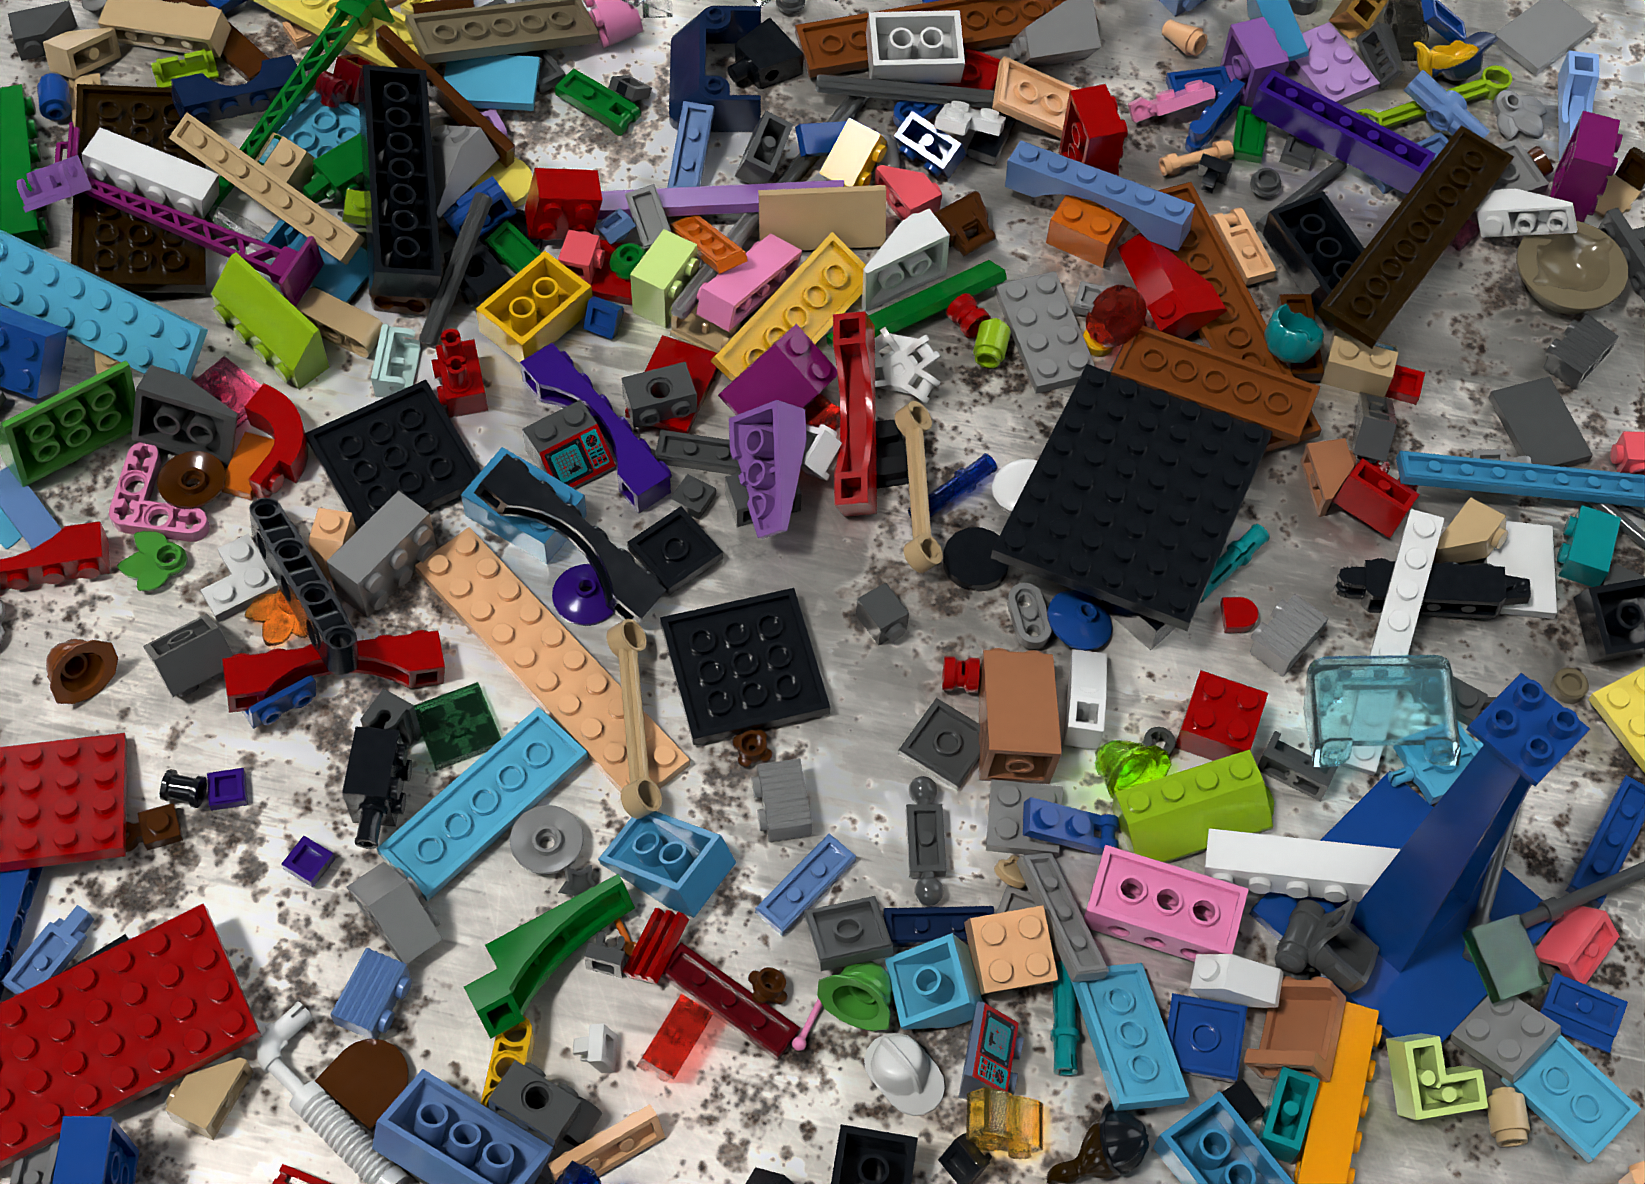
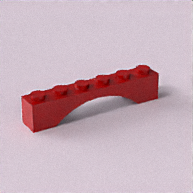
M866 311L833 314V347L839 384L840 442H842L834 472L835 506L844 517L877 514L875 325Z
M101 522L65 526L52 538L34 549L13 557L0 559V590H20L32 585L45 583L59 584L65 580L78 578L93 579L99 575L110 574L108 537Z
M417 630L410 634L398 636L386 634L380 635L375 639L357 641L359 664L351 673L379 676L395 681L409 689L444 684L445 664L438 630L429 632ZM312 644L298 649L285 650L277 648L267 653L252 655L239 653L229 658H222L229 713L247 711L254 704L310 675L316 678L334 674L327 669L318 651L313 648Z

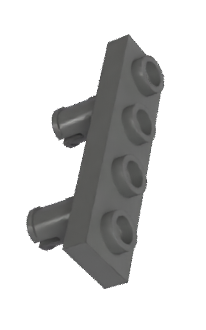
M1619 208L1608 210L1598 229L1610 236L1623 251L1628 264V278L1631 285L1645 302V226L1632 229Z

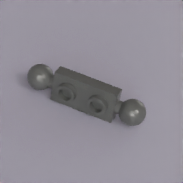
M920 776L915 778L909 785V796L916 804H906L905 810L909 877H921L914 888L915 897L922 905L933 906L943 897V886L935 877H945L947 871L942 804H931L937 795L935 782L929 777Z

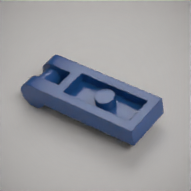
M1234 78L1227 88L1223 86L1218 92L1212 107L1206 106L1200 119L1191 122L1188 130L1189 136L1185 142L1186 151L1192 153L1204 149L1240 104L1245 87L1244 82Z
M1033 797L1024 801L1023 836L1102 855L1105 845L1119 849V841L1115 839V832L1119 830V818L1111 814L1099 815ZM1094 830L1101 832V838L1094 837Z

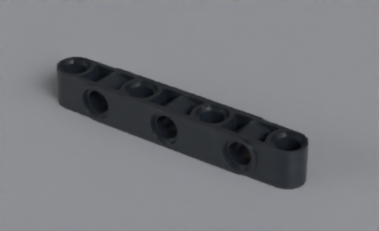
M266 497L254 500L249 507L252 537L310 643L318 651L330 672L340 675L353 672L359 664L357 635L349 622L344 608L280 503L273 498Z

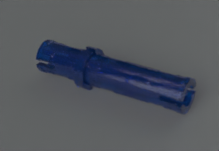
M984 453L966 468L960 467L954 472V477L928 495L930 518L964 493L973 492L979 482L996 472L998 468L994 459L989 454ZM909 507L908 514L911 518V507Z

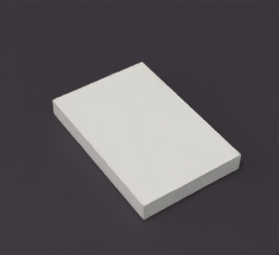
M1506 521L1508 536L1499 549L1494 548L1489 556L1484 558V563L1505 567V575L1530 579L1531 597L1527 604L1503 605L1499 614L1554 619L1557 615L1553 526Z

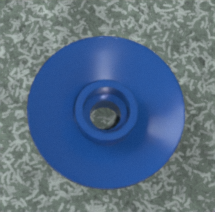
M1065 590L1055 595L1049 603L1047 617L1050 627L1055 635L1068 646L1078 650L1092 651L1102 647L1110 638L1112 632L1110 616L1105 607L1093 596L1077 590Z

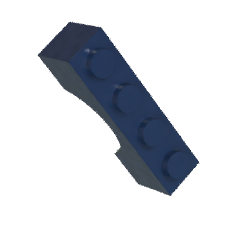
M292 54L262 60L259 74L253 80L241 85L219 84L207 78L203 73L171 79L172 101L180 119L187 112L203 124L255 112H263L268 109L297 68V64Z

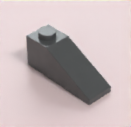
M1363 392L1359 393L1352 440L1353 454L1358 455L1357 458L1359 460L1363 458L1370 463H1377V460L1386 462L1397 426L1392 399Z

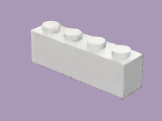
M99 128L82 153L83 168L86 175L90 178L200 219L205 218L219 196V174L103 128Z

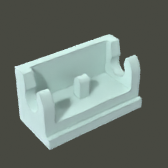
M382 324L371 375L375 397H387L414 385L422 345L420 340L403 338H414V330L389 327L388 324Z

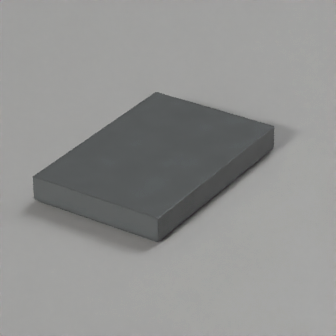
M1550 376L1491 391L1488 398L1519 456L1531 457L1532 464L1560 467L1564 465L1569 467L1590 461L1593 454Z

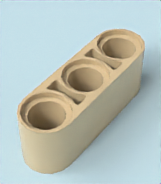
M311 287L296 306L320 330L322 338L360 357L367 358L378 345L383 324L378 318L320 289Z

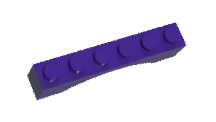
M550 343L520 362L522 381L542 403L557 405L562 408L579 400L584 403L597 422L601 433L610 444L617 460L619 492L638 514L671 493L670 478H672V474L668 466L663 461L658 462L654 458L647 442L642 438L638 440L632 433V428L623 416L618 417L615 414L607 397L603 394L599 395L593 389L589 377L584 372L579 373L575 369L573 361L567 352H560L553 343Z

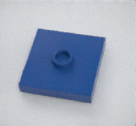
M1172 993L1166 1032L1181 1073L1237 1083L1248 1006Z

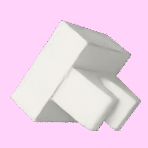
M604 1023L591 1024L589 1026V1036L574 1039L573 1055H580V1061L588 1062L600 1073L616 1072L618 1035Z

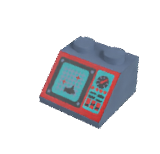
M977 1001L958 1098L1003 1107L1007 1095L1014 1096L1018 1073L1011 1072L1013 1059L1020 1060L1024 1037L1017 1036L1018 1022L983 1002Z

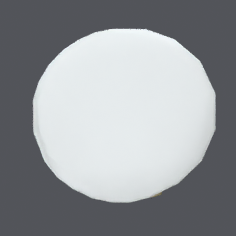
M1027 458L1012 461L1002 467L995 475L992 484L993 497L1003 511L1011 514L1037 460Z

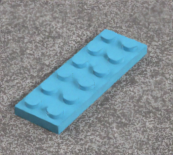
M537 707L377 848L378 854L394 870L399 867L407 878L411 877L421 890L422 897L428 902L511 828L523 813L532 809L588 759V752L544 711Z

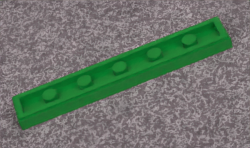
M987 260L868 315L875 325V337L881 334L880 330L886 327L890 334H893L948 308L953 300L964 293H970L974 296L1007 280L1005 269ZM832 332L825 336L828 345L834 349Z

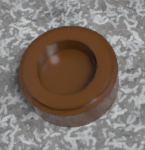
M1535 146L1527 152L1544 177L1553 172L1554 168L1540 146Z

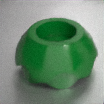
M634 243L618 246L611 254V270L619 278L630 279L631 272L646 254V250Z

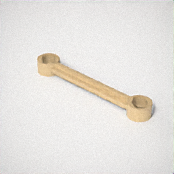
M911 401L895 413V423L900 432L906 437L913 540L904 546V556L912 569L919 573H925L942 561L943 554L940 545L931 536L923 433L931 428L932 419L928 410L921 403Z
M625 619L611 627L607 631L606 637L609 648L619 657L630 778V784L624 786L621 790V802L625 811L631 817L641 819L660 809L662 796L658 786L649 779L638 664V652L646 647V635L636 621Z

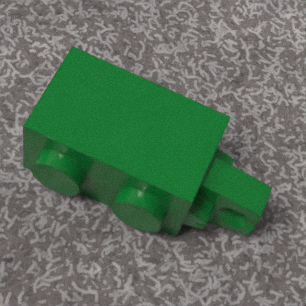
M361 132L313 160V176L311 177V182L303 186V195L314 203L327 198L338 204L345 199L347 189L360 191L364 188Z

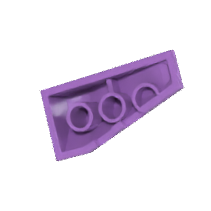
M775 400L729 418L730 452L732 458L739 463L741 474L738 477L741 485L746 486L749 495L747 506L757 537L760 539H765L788 530L806 446L805 409Z

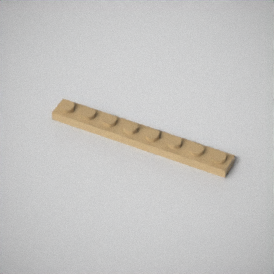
M186 112L169 136L176 144L307 238L314 236L318 246L345 265L349 263L364 242L365 238L189 113Z

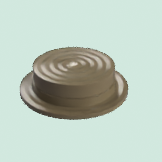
M1576 221L1578 228L1576 233L1525 235L1520 242L1516 255L1519 275L1530 295L1544 307L1564 314H1579L1608 306L1620 296L1628 280L1627 260L1618 244L1600 229Z

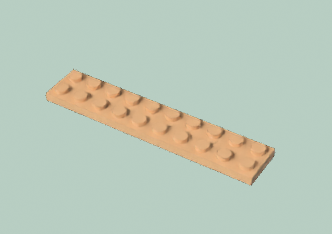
M470 527L434 551L423 563L421 561L417 563L415 569L418 575L545 712L588 752V758L621 793L623 787L630 784L621 686ZM643 711L649 779L661 789L690 766V759Z

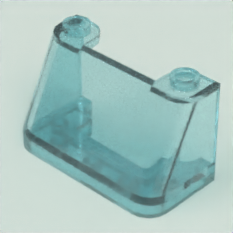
M1439 655L1326 656L1314 660L1309 665L1303 711L1313 767H1336L1344 764L1350 759L1352 746L1424 745V756L1429 763L1439 766H1459L1461 749L1453 672L1447 658Z

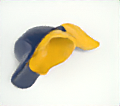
M1477 32L1463 41L1455 40L1446 46L1437 45L1431 50L1424 43L1416 41L1413 45L1417 50L1419 72L1424 70L1432 78L1443 76L1452 81H1464L1482 70L1484 52L1494 45L1499 38L1490 32Z

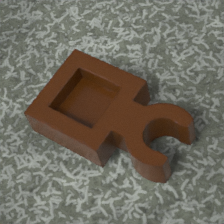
M174 803L138 812V823L132 824L126 821V833L130 834L126 839V852L132 851L141 842L144 843L148 851L183 841L177 808Z

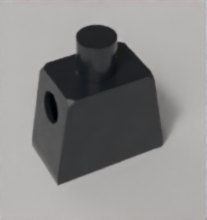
M768 18L737 41L735 44V63L728 66L727 71L735 83L748 77L757 88L764 89L802 75L804 53L771 18Z

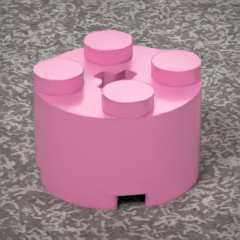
M583 0L586 7L591 8L588 13L596 28H599V41L603 48L643 32L637 8L634 9L631 0Z

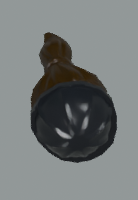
M1108 1101L1101 1117L1088 1127L1078 1156L1073 1160L1053 1166L1047 1173V1184H1072L1078 1179H1083L1087 1176L1107 1179L1114 1175L1119 1176L1129 1173V1171L1139 1166L1149 1148V1135L1146 1133L1144 1124L1126 1112V1110L1115 1111L1112 1101Z

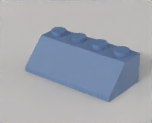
M424 1069L417 1074L377 1120L372 1145L373 1150L429 1184H535L553 1150V1147Z

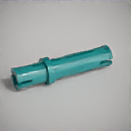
M1254 524L1238 541L1234 540L1227 545V551L1218 559L1200 603H1203L1241 565H1247L1252 560V555L1265 542L1269 541V533L1264 527Z
M1061 960L1055 962L1058 980L1053 982L1054 1023L1053 1029L1050 1031V1040L1053 1042L1054 1049L1053 1072L1060 1076H1072L1078 1073L1077 1042L1080 1041V1031L1077 1029L1076 994Z

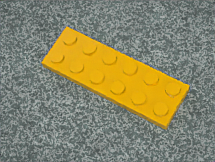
M831 232L711 359V362L733 381L795 324L816 344L833 326V314L845 313L862 294L863 269L866 264Z

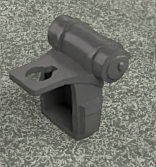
M1304 899L1297 903L1289 916L1287 929L1277 945L1275 964L1287 972L1293 973L1303 971L1306 964H1309L1343 990L1352 993L1366 985L1374 969L1379 947L1365 933L1359 930L1357 926L1350 923L1358 904L1354 899L1330 913H1326L1320 904Z

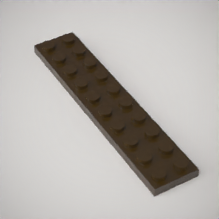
M1461 125L1325 299L1316 315L1373 349L1509 167L1514 156Z

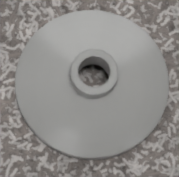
M553 805L537 806L523 813L513 825L510 834V847L516 861L526 870L537 874H553L564 870V867H569L578 858L583 846V831L577 818L568 810ZM544 841H552L554 843V846L549 849L541 847Z

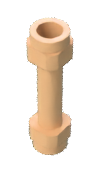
M1220 140L1213 142L1211 148L1177 156L1176 153L1165 155V157L1159 159L1160 171L1163 176L1179 174L1181 168L1199 164L1203 153L1227 161V159L1232 158L1234 155L1232 143L1229 140Z

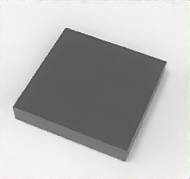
M936 698L899 748L898 755L958 791L979 761L980 724Z
M876 896L804 911L806 926L821 971L894 956L893 945Z

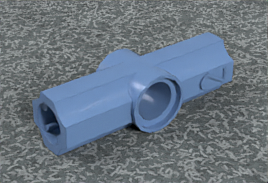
M1424 70L1404 89L1427 112V120L1435 129L1440 131L1447 130L1453 136L1462 125L1482 138H1485L1490 132L1467 110V103L1462 95L1453 90L1446 91Z

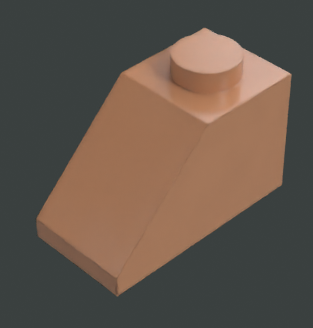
M1345 438L1307 443L1300 460L1318 517L1327 514L1344 482L1356 467L1355 454H1353L1352 450H1349Z

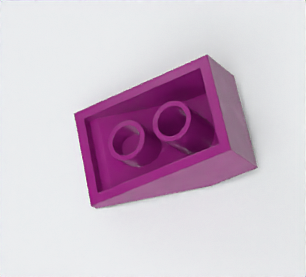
M795 324L725 387L718 396L735 415L775 400L803 408L838 376L837 369L804 331Z

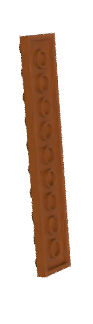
M940 0L875 12L960 10L963 48L965 51L1013 43L1012 39L1025 27L1066 0ZM869 13L795 25V35L800 50L804 53L803 60L809 78L817 77L819 74L829 75L869 68L866 42V27Z
M1192 182L1157 190L1195 204L1190 231L1178 251L1170 248L1167 249L1209 281L1228 310L1197 330L1204 346L1294 377L1287 363H1284L1268 351L1264 338L1267 325ZM1312 410L1299 442L1319 437L1322 429ZM1271 436L1265 452L1295 443Z

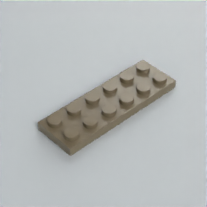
M534 0L410 14L405 17V26L420 57L428 64L598 43L599 32L582 0Z

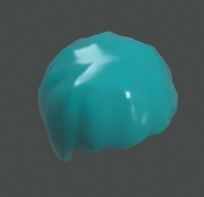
M1284 304L1273 312L1265 329L1264 338L1268 351L1284 363H1304L1321 348L1324 333L1315 320L1304 316L1300 312H1292L1289 306Z

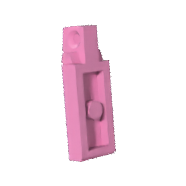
M1195 80L1185 84V89L1174 92V89L1159 92L1156 94L1157 98L1150 101L1140 97L1128 103V108L1132 121L1138 122L1215 98L1216 93L1214 85L1206 82L1203 83V80Z

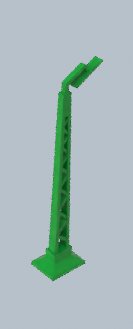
M339 0L335 6L337 11L240 147L242 152L252 159H256L272 133L277 134L315 86L318 76L322 72L327 71L360 28L365 29L373 17L391 24L395 22L384 0ZM345 20L349 21L347 26L340 27ZM331 40H335L333 44L330 46L329 42ZM220 176L219 196L208 211L206 220L214 224L209 213L214 206H217L215 210L224 228L237 232L227 211H220L218 209L235 185ZM239 244L234 245L237 251L240 250L238 246Z

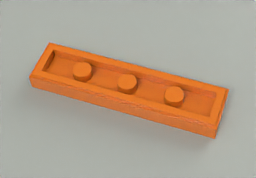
M689 215L669 225L672 233L697 244L698 257L719 274L748 261L746 252L699 215Z

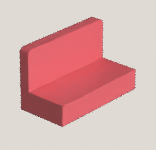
M1578 906L1564 912V916L1555 922L1532 955L1538 962L1558 966L1563 976L1586 984L1620 936L1606 911Z

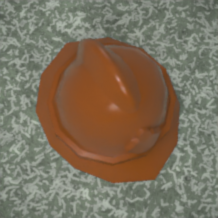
M70 639L51 648L46 658V671L48 673L47 678L50 681V689L57 704H76L93 697L105 688L115 675L118 663V656L111 642Z

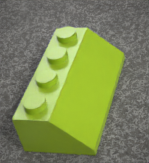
M237 252L232 254L211 292L215 304L213 308L214 314L223 324L228 322L233 327L234 333L244 344L249 342L261 361L264 363L269 361L282 381L285 383L290 381L298 390L330 368L320 330Z
M1250 749L1114 793L1112 811L1119 818V828L1129 852L1164 863L1206 851L1209 829L1255 834L1273 829L1264 780Z

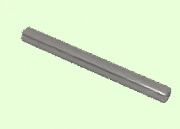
M759 212L744 213L726 237L739 247H742L759 225ZM704 263L673 302L671 314L678 316L680 319H685L699 302L697 300L699 288L703 283H708L715 278L718 273L708 264Z

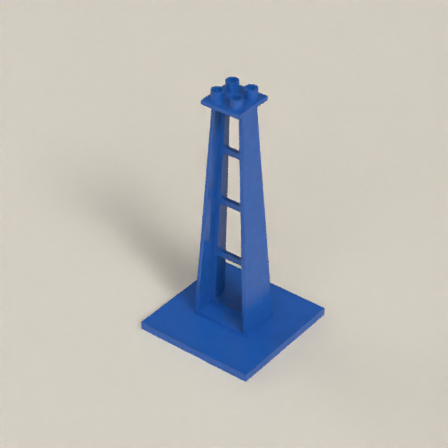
M1520 673L1467 727L1466 730L1484 745L1435 807L1429 805L1425 799L1406 783L1393 787L1391 785L1392 782L1388 780L1387 773L1320 840L1401 849L1361 901L1357 902V907L1350 922L1357 926L1359 930L1365 933L1379 947L1374 969L1366 985L1352 993H1348L1334 983L1346 996L1347 1002L1379 1011L1377 1024L1382 1025V1034L1387 1038L1423 1033L1440 1036L1442 1044L1555 922L1547 923L1543 921L1525 930L1518 927L1516 917L1537 908L1538 903L1544 900L1503 867L1489 916L1492 923L1488 937L1483 938L1477 961H1468L1462 957L1468 937L1466 932L1469 916L1475 913L1488 865L1532 785L1536 787L1590 730L1587 725L1579 720L1573 710L1564 708L1544 691L1540 683L1529 679L1523 673ZM1269 892L1252 907L1249 914L1280 941L1287 929L1289 916L1300 900H1312L1320 904L1326 913L1335 911L1349 901L1330 902L1325 898L1309 896L1293 898L1287 894ZM1315 968L1314 973L1316 975H1318L1319 977L1327 978L1324 974H1322L1318 969Z

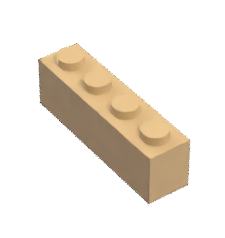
M107 0L98 20L100 28H115L118 43L183 53L200 51L205 48L206 51L212 50L213 56L220 58L231 30V26L224 13L216 7H200L185 2L172 3L162 0Z

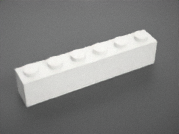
M1209 829L1204 875L1248 888L1251 892L1257 894L1274 892L1287 894L1293 898L1309 896L1325 898L1330 902H1343L1352 899L1360 902L1401 849Z

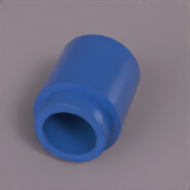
M49 73L42 76L37 85L41 115L54 121L68 117L72 112L68 83L59 74Z

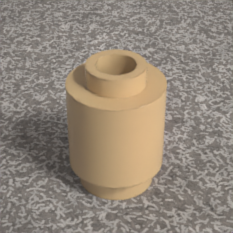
M1500 1087L1492 1090V1095L1487 1097V1113L1491 1136L1496 1138L1497 1146L1516 1147L1528 1143L1527 1135L1531 1130L1524 1094L1516 1092L1513 1087Z

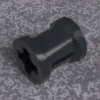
M167 770L161 781L160 799L163 801L171 799L188 802L190 807L199 808L206 794L207 779L199 775L196 778L179 775L177 770Z

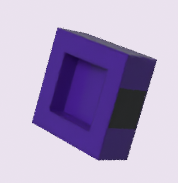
M303 836L281 865L285 871L313 888L334 862L335 856L329 850Z

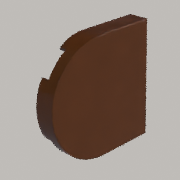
M365 1039L355 1042L344 1049L319 1075L315 1082L327 1095L372 1133L376 1128L377 1120L408 1086L409 1070L403 1054L393 1044L380 1039Z

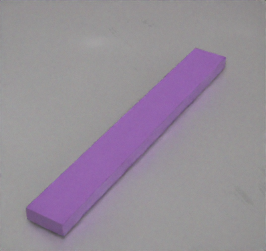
M844 180L658 188L656 190L666 217L759 212L758 190L844 187ZM634 190L601 191L603 201L597 220L605 219L619 208L633 218L625 193Z

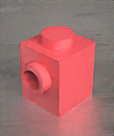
M568 229L558 261L591 285L596 269L602 268L605 258V250H602L600 247V236L586 231L578 232Z
M1623 431L1617 443L1613 444L1610 456L1611 462L1616 465L1617 472L1645 475V432Z

